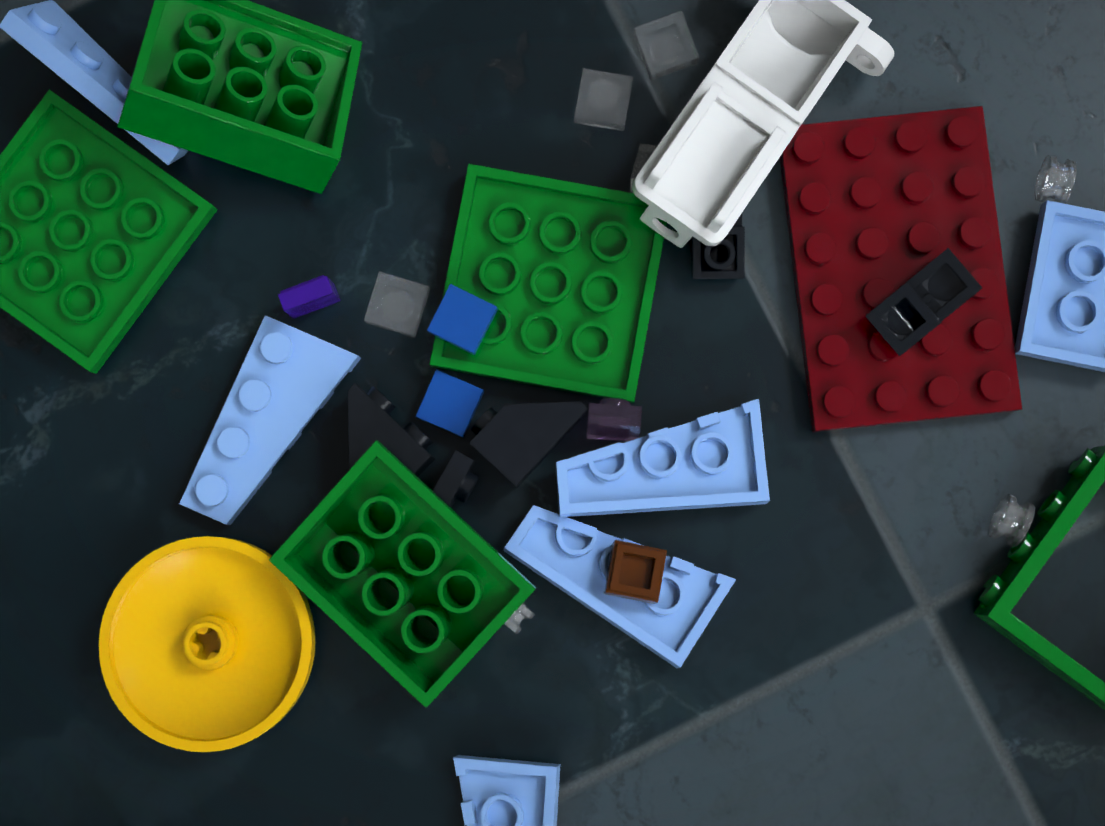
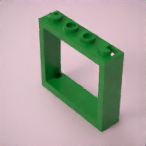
M1104 445L1093 447L1091 450L1087 448L1078 461L1072 462L1068 469V473L1072 475L1071 479L1061 492L1055 490L1043 502L1038 510V515L1042 519L1031 534L1028 532L1023 533L1012 545L1007 555L1011 562L1000 577L995 574L983 585L985 590L978 599L981 603L973 613L1103 710H1105V682L1010 612L1104 483Z

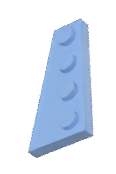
M54 0L9 10L0 23V28L118 124L132 77ZM125 130L167 165L185 156L188 150Z
M265 315L179 504L223 524L231 525L270 476L273 467L284 453L292 448L302 435V430L317 411L324 407L335 393L333 392L346 374L353 370L361 357Z
M759 399L743 403L739 407L727 411L714 412L698 417L695 421L669 429L666 427L650 432L647 436L625 443H615L556 462L555 465L559 518L767 504L770 501Z
M533 505L503 551L675 668H680L736 579L694 566L693 563L674 556L672 558L666 556L657 604L606 595L604 590L613 542L618 540L641 544L603 533L595 527L568 517L559 518V514Z
M465 755L453 757L456 776H459L463 798L461 808L464 826H557L561 764Z

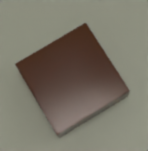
M615 540L612 545L604 594L657 604L667 550Z

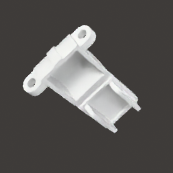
M759 0L632 183L633 193L637 198L649 205L640 217V220L680 248H683L692 236L707 246L720 244L844 61L846 60L863 73L871 76L882 75L894 58V50L886 40L868 28L872 19L845 0ZM657 218L670 224L677 232L665 227Z

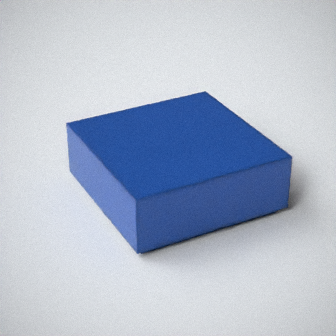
M450 284L427 332L475 356L498 308Z
M436 370L415 417L464 438L484 394V390Z

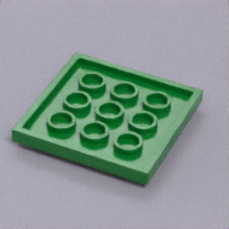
M49 89L0 154V308L86 370L97 374L218 209Z
M468 164L443 297L449 285L452 284L497 306L498 311L475 356L435 336L430 366L634 404L664 241L662 235L640 220V217L649 205L630 192ZM657 218L666 227L667 222Z

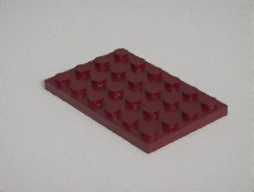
M983 106L802 124L781 154L780 165L812 432L1022 410ZM949 248L982 286V289L946 317L942 323L904 354L899 356L865 316Z

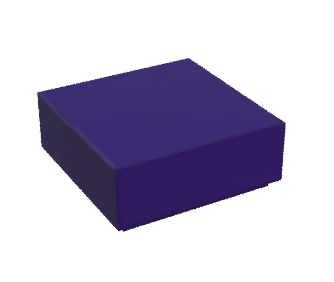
M325 275L282 290L278 294L284 312L293 319L341 301L335 284Z

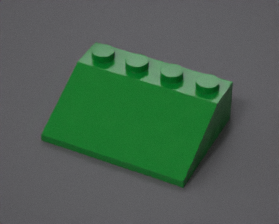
M154 0L117 127L322 194L340 161L363 42L249 0Z
M375 441L269 559L273 565L425 708L432 703L536 589L525 576L379 441Z

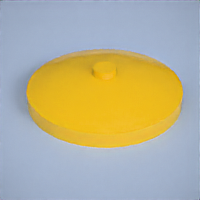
M213 536L192 537L166 544L154 550L137 562L121 579L114 589L102 617L99 633V660L105 685L111 698L126 719L139 731L151 739L175 749L190 752L222 751L243 745L261 736L280 722L293 708L301 696L312 670L316 642L315 627L305 594L269 561L272 555L252 544L237 539Z

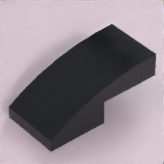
M947 248L865 317L894 351L901 356L942 323L946 317L979 292L982 286L951 250Z

